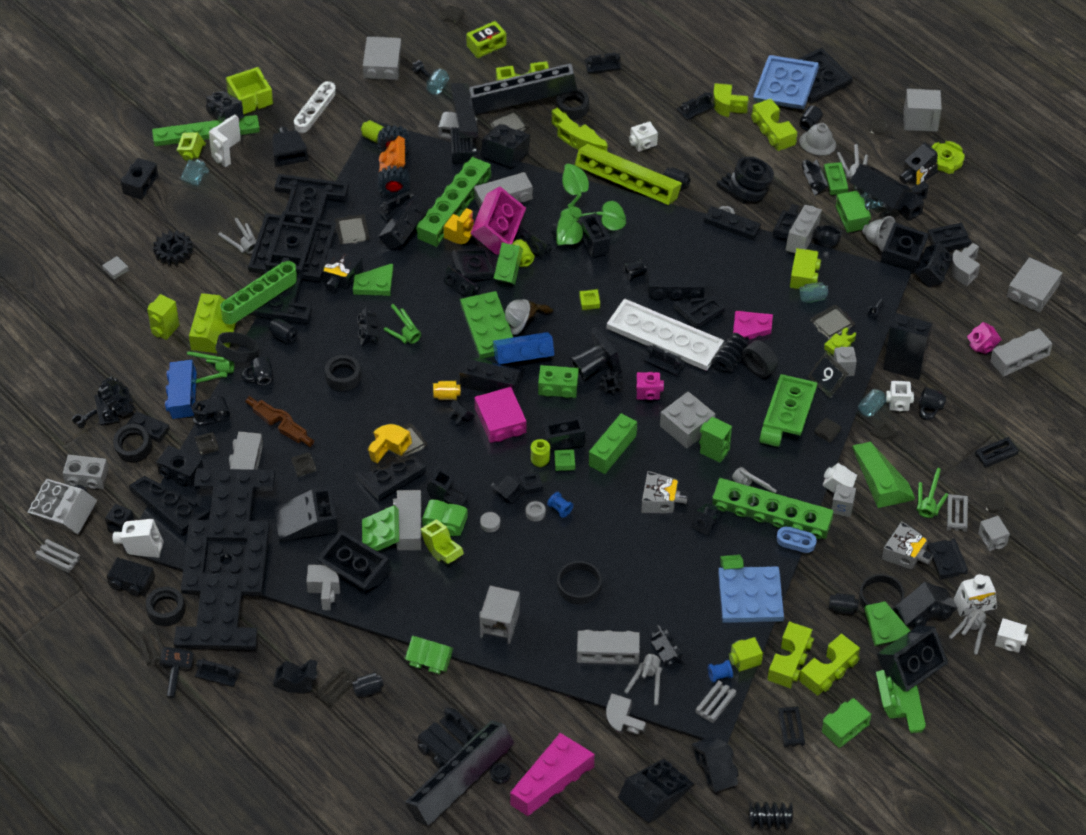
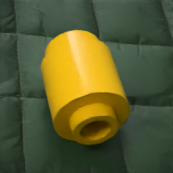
M438 381V383H433V396L438 398V400H457V396H461L460 385H457L456 381Z

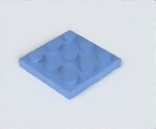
M769 55L753 96L754 101L762 102L772 99L776 105L804 109L818 72L819 64Z
M779 567L719 568L718 575L723 623L783 621L784 613Z

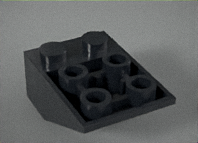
M331 487L310 490L274 508L279 541L338 532Z
M663 758L626 778L618 798L645 821L651 823L666 813L694 786V783Z

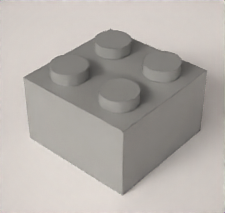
M687 392L661 411L660 427L684 447L688 448L701 438L702 433H700V429L703 423L708 422L711 417L715 418V413L690 392Z

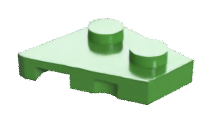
M393 264L355 275L353 294L390 296Z
M886 602L864 607L875 646L893 643L910 632L909 628Z

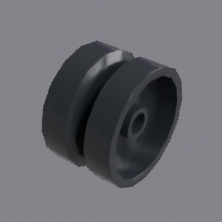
M747 156L740 158L729 180V187L741 199L755 202L760 201L766 196L774 178L773 169L768 163L759 158Z

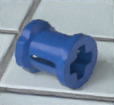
M559 492L554 493L547 503L550 508L557 510L562 518L566 517L573 509V503L567 502Z
M725 660L724 663L718 665L708 664V673L712 683L720 678H733V671L729 660Z

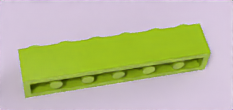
M590 144L578 150L575 162L577 167L668 205L678 199L681 182Z

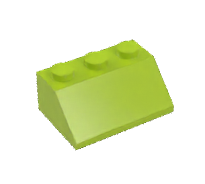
M201 293L189 333L191 350L217 353L215 347L218 336L225 332H234L236 323L226 324L222 320L220 305L225 299L220 295ZM223 343V345L230 348L231 343Z

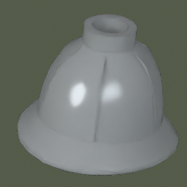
M824 123L812 126L799 140L801 147L805 151L815 155H828L836 148V142L832 133Z
M887 216L863 227V235L866 236V239L871 244L877 246L881 252H883L895 219Z

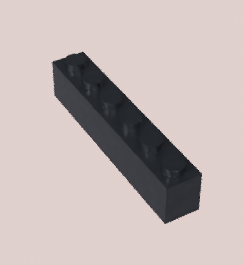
M570 63L469 87L475 114L563 93H570L577 90L572 64Z
M491 720L405 801L417 822L428 826L433 823L445 809L449 808L460 795L465 793L466 789L473 782L477 781L488 768L494 765L496 760L509 750L515 742L505 724Z

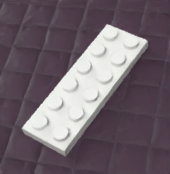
M627 299L622 301L607 323V329L647 346L656 345V347L665 350V353L669 352L676 356H681V359L706 371L712 364L711 359L724 344V340Z

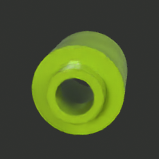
M371 120L364 122L361 127L362 136L378 143V134L380 130L382 131L383 126Z
M523 240L514 241L512 245L523 248L520 266H529L534 260V255L528 244Z
M543 439L535 440L531 444V461L537 467H544L550 461V444Z

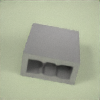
M367 37L363 61L364 78L398 80L402 53L401 38Z
M1029 257L1010 283L1007 298L1040 313L1060 285L1062 272Z

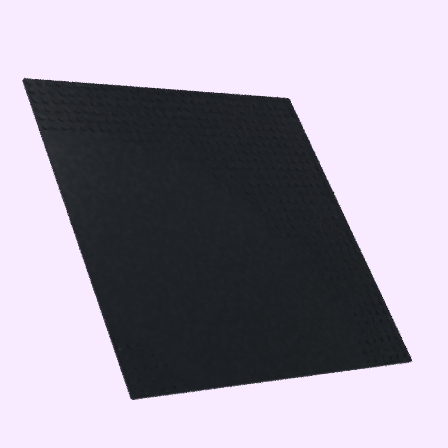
M373 121V122H375V123H377V124H379V125L385 127L386 129H387V126H389L388 124H384V123H381V122ZM407 130L410 136V149L405 154V165L402 167V170L406 169L410 174L409 191H412L414 197L418 196L431 209L435 205L437 198L442 196L445 188L453 182L455 175L461 172L465 163L452 164L451 142ZM361 136L336 179V182L349 184L345 201L327 199L321 221L337 224L331 249L362 257L363 271L361 273L393 264L390 296L353 294L354 282L347 289L337 287L334 292H331L325 287L327 283L323 281V275L321 282L302 279L295 303L312 305V311L308 324L286 321L297 328V337L293 342L287 344L269 332V325L274 320L270 318L256 317L247 333V336L253 338L259 345L256 358L268 357L270 359L273 371L272 381L265 385H259L256 381L246 382L242 379L241 372L245 367L250 366V362H234L233 373H227V377L220 379L209 398L211 399L216 396L224 397L230 411V417L225 421L205 426L194 424L180 448L181 451L202 459L204 469H230L229 458L234 453L233 441L237 439L238 432L262 434L263 449L258 470H275L274 491L254 490L251 521H269L270 524L261 597L405 644H410L412 636L446 645L453 648L452 659L606 709L611 694H615L632 700L633 705L629 713L631 717L702 740L715 736L728 744L758 666L739 672L736 665H732L729 658L732 644L739 640L755 637L763 653L776 621L722 622L718 570L723 567L721 566L720 556L740 555L743 559V567H779L783 603L803 552L780 546L777 542V532L780 528L775 527L772 523L758 522L747 516L740 517L730 511H723L721 519L715 522L710 533L705 535L691 527L696 510L706 503L713 505V495L719 478L736 482L732 477L734 472L740 467H743L749 473L776 489L777 492L775 494L821 507L827 488L823 486L825 481L824 474L829 467L833 468L839 461L889 333L890 325L907 287L911 272L906 269L810 243L806 250L818 251V259H821L820 269L815 271V273H818L817 284H813L812 291L790 288L795 253L786 250L788 239H781L773 236V232L760 229L755 239L751 240L704 223L706 213L674 204L668 205L656 199L589 181L588 190L581 192V197L574 204L575 207L581 210L582 214L603 212L602 207L606 202L615 201L622 207L626 217V224L623 228L614 231L605 228L611 238L609 253L591 257L582 238L576 244L557 245V238L551 234L554 223L561 218V212L568 209V204H571L577 196L570 195L565 191L562 181L563 173L520 161L511 168L481 157V150H477V157L474 158L491 164V177L487 183L525 172L533 187V199L521 202L526 207L513 242L516 240L522 225L526 229H531L539 239L550 243L552 251L549 254H544L543 260L534 255V260L529 266H519L515 285L499 282L495 279L471 280L479 284L480 291L477 294L473 293L472 296L496 291L504 314L507 306L515 300H528L536 304L548 305L554 309L549 315L536 312L533 317L526 321L521 332L513 335V337L548 332L553 338L554 356L504 363L525 368L516 399L526 419V433L490 443L475 410V397L487 393L460 387L461 396H457L456 401L475 415L471 421L464 418V422L460 426L455 423L458 416L453 420L448 417L450 412L454 411L450 406L454 400H438V398L433 396V383H438V381H456L457 385H460L459 372L465 358L470 356L480 358L460 303V299L465 297L443 282L447 266L457 269L451 255L452 250L487 247L473 235L465 244H457L443 238L436 247L419 240L415 227L402 245L390 250L378 238L390 220L387 221L377 208L383 202L393 199L394 196L391 198L388 197V194L384 196L378 189L379 156L382 153L378 149V143ZM474 198L467 207V209L473 211V223H475L480 210ZM361 219L366 239L343 242L339 222ZM487 248L496 270L499 254L496 255ZM642 258L646 264L647 273L633 276V279L630 280L627 279L623 265L634 263L637 259ZM649 269L704 270V297L715 296L725 306V312L697 329L720 338L725 343L733 333L736 311L772 314L771 334L760 335L753 339L746 337L745 341L748 345L757 340L767 344L777 356L778 367L767 377L761 378L747 368L743 358L734 367L732 372L719 371L712 364L706 371L686 362L678 375H675L645 362L644 358L648 354V346L607 329V323L622 301L627 299L695 328L674 308L675 301H680L681 304L690 302V299L648 298ZM598 290L600 308L582 310L579 291ZM880 299L884 300L879 309L878 319H874L875 313H871L868 317V308L876 306ZM392 304L399 311L403 308L415 327L421 332V337L416 343L410 344L407 342L404 344L400 339L384 331V328H388L403 336L402 329L406 326L391 307ZM367 306V312L373 311L377 316V327L375 329L378 330V341L376 344L365 342L361 346L360 338H358L359 324L357 323V317L364 307ZM837 310L850 323L849 326L845 327L849 328L847 335L856 333V339L851 343V347H854L857 362L855 375L842 376L834 388L828 392L812 376V373L824 357L833 364L834 355L825 350L824 345L835 334L829 337L815 324V321ZM597 326L618 353L622 373L618 374V376L624 378L619 382L622 388L616 387V392L613 394L612 390L605 392L606 388L600 386V383L604 381L601 375L605 374L607 376V371L610 369L605 364L585 380L578 375L576 398L538 395L540 366L574 368L570 358L594 347L590 330ZM842 330L838 331L837 334L841 336ZM240 345L237 351L250 352L251 350ZM338 355H349L358 360L361 366V381L354 389L337 391L328 386L325 379V365L331 358ZM495 356L488 357V358H483V359H486V360H491V361L497 362V361L495 360ZM339 368L332 372L334 377L340 379L348 378L354 374V371L349 368ZM250 370L248 372V375L250 378H254L252 375V371ZM637 373H660V380H664V392H660V399H637ZM780 374L817 382V389L801 435L783 431L779 447L760 443L763 423ZM611 378L609 381L610 385L614 383L613 378ZM690 392L715 413L716 419L732 426L729 452L720 463L700 453V439L690 447H684L660 427L661 411L685 393ZM251 396L257 402L263 400L274 409L286 411L292 417L293 422L306 430L307 436L314 440V444L309 447L302 441L296 443L291 438L281 434L278 431V426L282 421L268 425L262 418L253 413V407L245 403L246 399ZM622 413L637 421V436L607 473L603 474L589 466V451ZM581 416L585 428V445L564 449L574 450L575 470L556 471L554 451L550 452V461L546 466H535L531 461V444L535 440L543 439V423ZM388 424L398 425L406 430L412 429L423 443L422 446L400 457L388 450L378 463L371 460L368 451L370 444L376 440L373 432L379 427ZM415 456L426 466V472L397 490H421V528H423V515L429 500H432L427 492V485L437 468L440 467L456 476L453 484L469 493V497L463 507L467 508L468 518L461 535L450 536V538L462 547L464 554L449 564L443 560L438 562L428 550L422 533L421 550H397V543L377 551L389 558L392 569L380 585L364 590L337 573L340 594L335 593V602H331V610H322V593H308V565H323L317 561V558L340 530L362 542V519L393 506V498H397L396 490L378 500L356 479L355 473L363 472L364 474L373 471L372 468L379 466L381 469L390 466L392 462ZM538 471L543 491L526 495L522 493L515 503L512 504L491 485L494 483L499 486L507 475L511 476L521 485L519 475ZM647 472L677 479V491L688 492L687 504L675 502L674 512L641 513ZM163 478L160 484L164 485L166 490L170 492L175 491L181 494L182 498L197 502L199 507L203 509L207 507L211 510L213 490L195 489L194 485L191 488L181 485L170 478ZM754 481L749 485L750 487L773 493ZM331 487L338 532L279 541L274 508L310 490ZM556 492L561 493L562 498L567 502L573 503L572 511L564 518L559 516L557 510L547 505L549 498ZM733 497V498H731L730 500H731V501H737V500H739V499L736 498V497ZM537 501L545 506V517L542 520L531 521L527 518L526 506L529 503ZM147 506L139 520L154 519L164 543L159 558L134 556L183 571L188 531L181 535ZM774 508L768 509V511H770V512H775V511H777V510L774 509ZM488 512L496 513L500 518L499 529L494 532L484 531L480 526V519L483 514ZM788 514L787 516L793 518L796 515ZM813 519L806 520L808 523L815 522ZM225 558L221 563L227 565L231 563L232 559ZM585 561L591 563L599 570L602 578L601 591L593 601L586 604H573L563 599L557 589L558 573L563 566L570 562ZM573 570L562 577L560 584L566 592L572 595L583 596L593 592L599 582L592 573L586 570ZM490 586L520 592V613L510 644H508V638L487 633H484L482 638L480 637L479 613L483 609ZM658 625L663 630L668 629L673 637V640H671L673 646L677 645L683 654L680 657L684 664H681L678 660L672 668L665 666L658 654L665 649L657 651L650 641V634L660 631ZM610 630L613 632H639V664L577 663L578 631ZM647 654L659 657V667L662 668L657 706L654 704L656 674L653 676L646 675L643 678V672H641L630 691L625 693V689ZM725 660H729L733 671V678H720L712 683L708 673V664L718 665L724 663ZM721 681L723 686L727 685L730 690H736V695L715 722L711 723L696 714V709L716 683ZM721 690L717 692V694L709 702V704L706 706L703 712L708 708V706L712 703V701L715 699V697L719 694ZM725 693V695L721 698L718 704L709 713L710 716L715 712V710L719 707V705L723 702V700L727 697L728 694Z

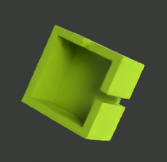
M259 67L226 77L227 91L230 95L242 101L244 114L254 111L255 107L260 109L273 104L272 89L266 79H264Z

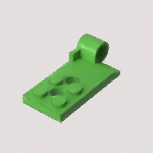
M780 374L763 423L760 443L779 447L783 431L801 435L817 389V382Z

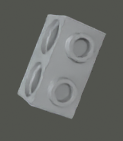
M68 455L63 470L65 484L70 486L82 485L91 489H103L109 471L107 460L104 458Z

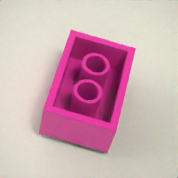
M499 186L486 194L471 234L498 255L502 243H513L526 207Z

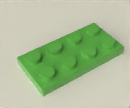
M497 292L460 299L461 307L479 357L483 359L495 356L493 341L513 338Z

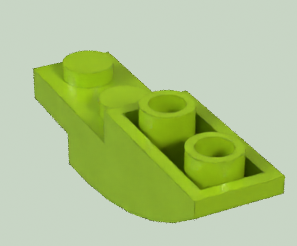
M558 108L552 110V124L557 127V136L561 140L578 150L590 144L608 151L607 142L601 139L593 129L586 125L579 127L577 123L568 118L566 113Z

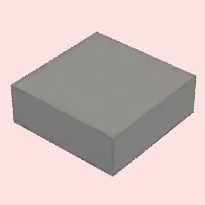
M118 256L102 265L103 270L112 279H116L129 271L128 266Z

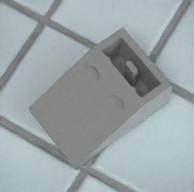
M46 479L27 513L61 529L79 534L97 500L83 489Z

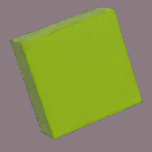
M598 290L579 291L582 310L600 308Z

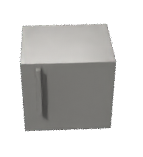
M907 89L904 106V130L938 131L941 115V90Z
M494 586L489 587L483 609L479 613L481 638L484 633L508 638V644H510L520 613V592Z

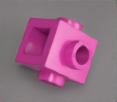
M985 322L974 328L967 336L971 342L970 347L975 352L979 351L985 355L991 352L1002 340L994 327Z
M637 373V399H660V392H664V380H660V373Z

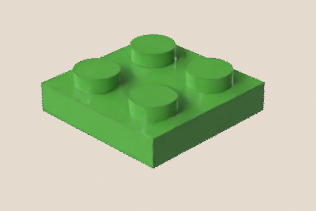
M395 505L362 519V543L378 551L399 542V509Z

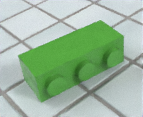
M621 413L589 451V466L606 474L637 436V421Z

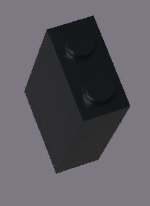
M895 313L890 325L883 370L920 380L925 367L932 323Z

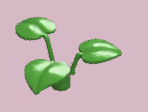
M566 164L562 179L563 187L568 194L577 196L571 204H568L569 208L561 212V218L557 226V245L578 243L582 238L583 231L581 225L576 221L581 216L593 214H582L581 210L574 206L581 197V192L588 190L589 181L587 175L579 167ZM615 201L606 202L602 207L603 212H594L597 215H602L601 222L608 230H619L626 224L623 209Z

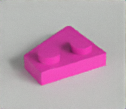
M736 311L733 333H739L744 338L748 337V339L771 334L773 315Z

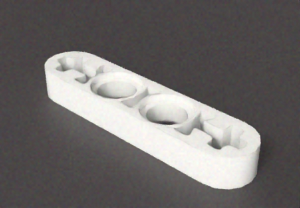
M332 82L322 83L294 119L295 130L305 133L312 127L336 94L335 85ZM316 100H323L324 102H322V103H316L315 101H316ZM308 111H314V112H315V113L312 114V115L307 114Z

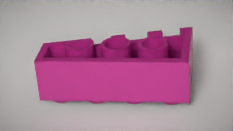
M560 733L510 792V805L525 815H530L549 801L551 796L560 793L566 785L579 779L585 771H590L594 768L595 754Z

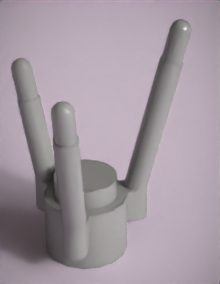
M857 144L854 145L855 164L851 165L849 170L841 153L837 152L846 173V178L850 180L859 166ZM865 155L863 164L867 165L868 155Z
M235 218L238 227L244 235L240 240L241 246L221 232L218 233L220 237L238 248L242 254L245 252L247 254L253 253L256 239L248 223L245 224L246 232L239 219Z
M743 467L738 468L733 474L732 479L736 483L749 486L754 481L773 493L777 492L768 483L752 475Z
M972 609L969 616L964 618L960 625L949 635V638L952 639L965 625L966 627L962 631V635H965L969 629H979L974 654L977 655L983 631L986 627L984 623L986 614L980 609Z
M653 654L645 656L643 663H640L638 670L625 689V693L630 691L641 672H643V678L646 675L653 676L656 674L654 704L658 705L660 674L662 668L659 667V657Z

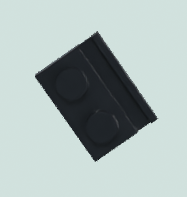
M962 223L929 229L927 232L932 245L940 242L947 251L971 245V239L969 240V235Z
M952 538L950 541L943 540L927 544V551L933 554L932 562L940 580L968 573V568L955 538Z

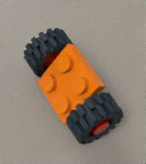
M389 125L387 129L383 127L382 131L380 130L378 134V149L382 152L379 156L378 189L384 196L388 194L389 198L392 196L397 198L398 195L410 190V174L406 169L402 170V167L405 165V154L410 149V136L406 128L402 130V126L396 128V125H393L391 128Z

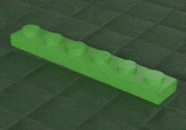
M257 115L245 116L239 119L240 135L260 132ZM215 120L152 129L154 145L162 146L179 143L183 133H199L203 140L210 139L209 131L221 124L222 121Z

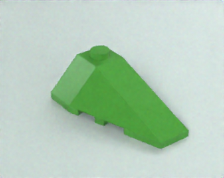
M872 442L852 446L877 508L915 500L909 483Z

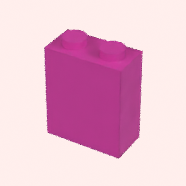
M511 387L475 397V410L490 443L526 433V419Z

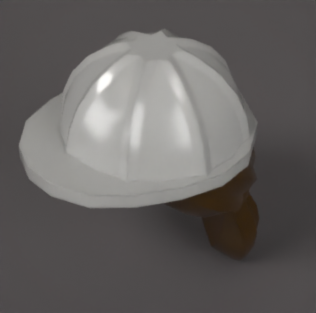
M515 300L507 306L505 319L510 325L511 333L517 335L523 329L526 321L533 317L536 312L549 315L554 309L548 305H540L528 300Z

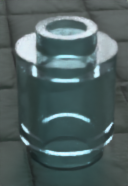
M435 69L427 81V90L434 95L442 92L449 80V75L443 69Z
M823 282L805 284L803 287H800L802 302L823 301L828 296L827 285H824Z
M872 389L860 401V412L867 417L874 415L886 403L885 394L880 390Z

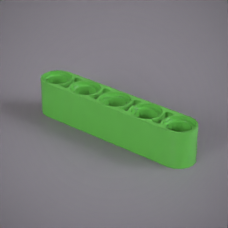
M290 261L279 264L224 300L220 305L223 322L226 324L238 322L294 285L297 281L295 264Z

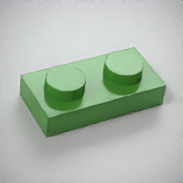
M842 162L824 164L823 169L829 185L830 195L847 193L848 185Z

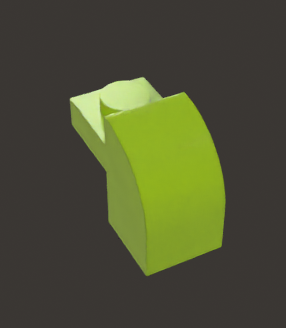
M714 85L713 103L717 113L729 117L730 112L747 113L749 96L731 95L732 85Z
M437 519L420 529L428 550L438 562L443 560L449 564L464 554L462 547L451 540L448 528Z

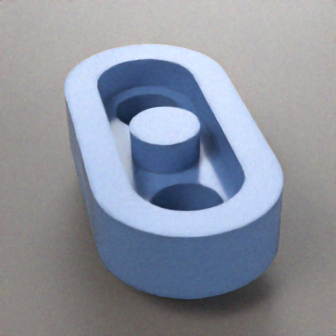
M782 527L777 532V542L782 547L804 553L812 552L815 549L816 537L812 533L791 527Z

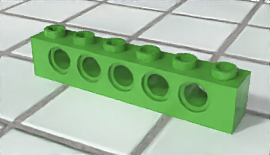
M474 157L464 164L461 172L455 175L450 186L448 185L445 188L442 196L437 198L435 205L427 211L424 219L420 220L417 224L416 230L419 240L436 247L444 238V225L453 214L460 217L474 199V187L485 184L490 179L491 164Z
M719 478L713 495V505L721 511H730L740 517H751L758 522L772 523L778 528L791 527L812 533L817 539L827 538L833 520L834 510ZM736 497L739 500L731 501L730 499ZM750 503H756V504H758V505L755 506V507H752V506H750L749 504H750ZM774 508V509H776L777 511H775V512H770V511H768V509ZM788 514H794V515H796V516L793 517V518H790V517H788L787 515H788ZM813 519L815 522L808 523L806 520Z

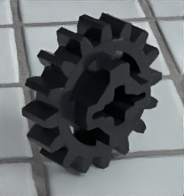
M170 230L167 235L162 233V237H156L157 242H153L154 255H156L157 260H161L162 264L167 261L168 265L172 262L178 265V261L184 263V258L189 259L190 254H193V243L190 240V236H185V232L179 234L178 230L175 233H172Z
M112 376L101 382L100 387L102 388L101 393L104 395L103 399L106 400L105 403L108 407H112L113 412L116 411L118 415L121 414L124 417L134 411L133 408L135 406L132 404L134 400L130 397L132 395L129 393L128 387L123 386V382H119L117 378L114 379Z

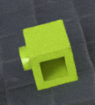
M755 637L739 640L732 644L729 658L732 665H736L739 672L762 664L763 653Z

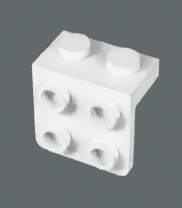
M236 115L226 119L209 131L211 155L217 163H221L224 167L231 164L229 148L240 141L239 119Z

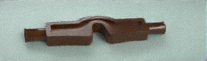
M251 396L246 399L245 403L253 407V413L262 418L268 425L282 421L278 426V431L281 434L291 438L296 443L302 441L309 447L314 444V440L307 436L306 430L293 422L292 417L286 411L274 409L263 400L257 402Z

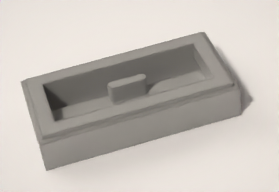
M948 494L947 530L955 528V531L963 529V532H967L968 496ZM952 500H955V523H952ZM960 500L963 501V524L959 523Z
M46 539L45 545H41L40 551L37 550L35 553L37 558L68 573L80 560L79 554ZM46 552V553H48V554L54 556L56 559H54V558H52V557H50V556H48V555H46V554H44V553ZM59 560H63V561L69 563L70 565H67V564H65V563H63V562H61V561H59Z
M718 681L697 707L696 714L714 723L736 695V690H730L729 686H723L722 682ZM721 690L719 694L715 697V699L712 701V703L708 706V708L703 712V710L713 699V697L717 694V692ZM725 693L728 694L727 697L723 700V702L719 705V707L715 710V712L710 716L709 713L718 704V702L725 695Z

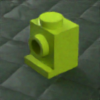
M183 133L177 151L184 160L192 161L193 158L199 157L202 146H205L206 143L199 133Z

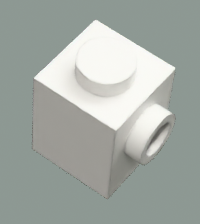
M837 463L833 468L829 467L826 470L823 486L835 493L837 484L853 487L857 475L845 466Z
M1002 619L995 646L1019 653L1021 645H1026L1028 634H1025L1027 625Z

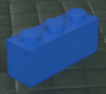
M548 332L493 341L495 360L498 364L554 356L553 338Z
M192 360L170 362V369L167 371L169 385H166L168 400L165 401V408L167 412H170L172 419L194 415L192 405L196 400L197 370Z

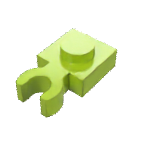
M844 328L841 336L836 333L825 343L824 349L834 355L835 348L851 347V343L856 339V333L847 335L849 328Z

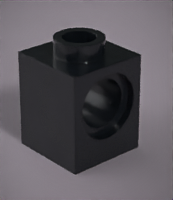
M115 503L105 517L108 532L112 534L114 532H122L126 521H134L133 511Z

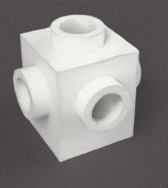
M649 121L632 127L629 141L639 152L656 146L658 133Z
M891 381L890 391H886V402H889V410L909 411L910 403L914 401L911 383Z

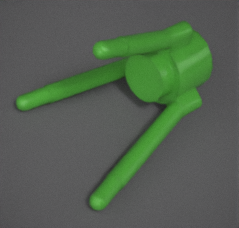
M392 304L391 307L406 326L402 329L403 336L388 328H384V331L400 339L404 344L407 342L410 344L416 343L421 337V332L415 327L403 308L399 311Z
M187 352V355L207 359L206 362L215 364L216 371L220 372L196 379V383L219 377H227V373H233L234 361L223 357Z
M940 468L936 470L929 497H926L924 500H922V482L918 484V505L916 510L925 518L937 516L939 509L948 497V493H945L938 504L933 499L941 471Z

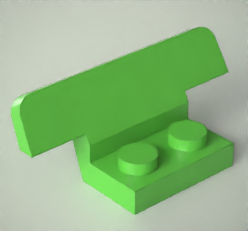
M884 670L876 672L883 707L889 719L907 717L910 732H922L926 725L917 685L904 692L892 681L891 676L887 677Z

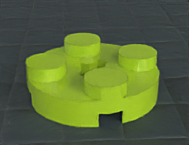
M945 141V144L937 142L931 146L938 152V170L952 174L954 170L959 169L963 165L965 155L962 152L963 149L958 144Z

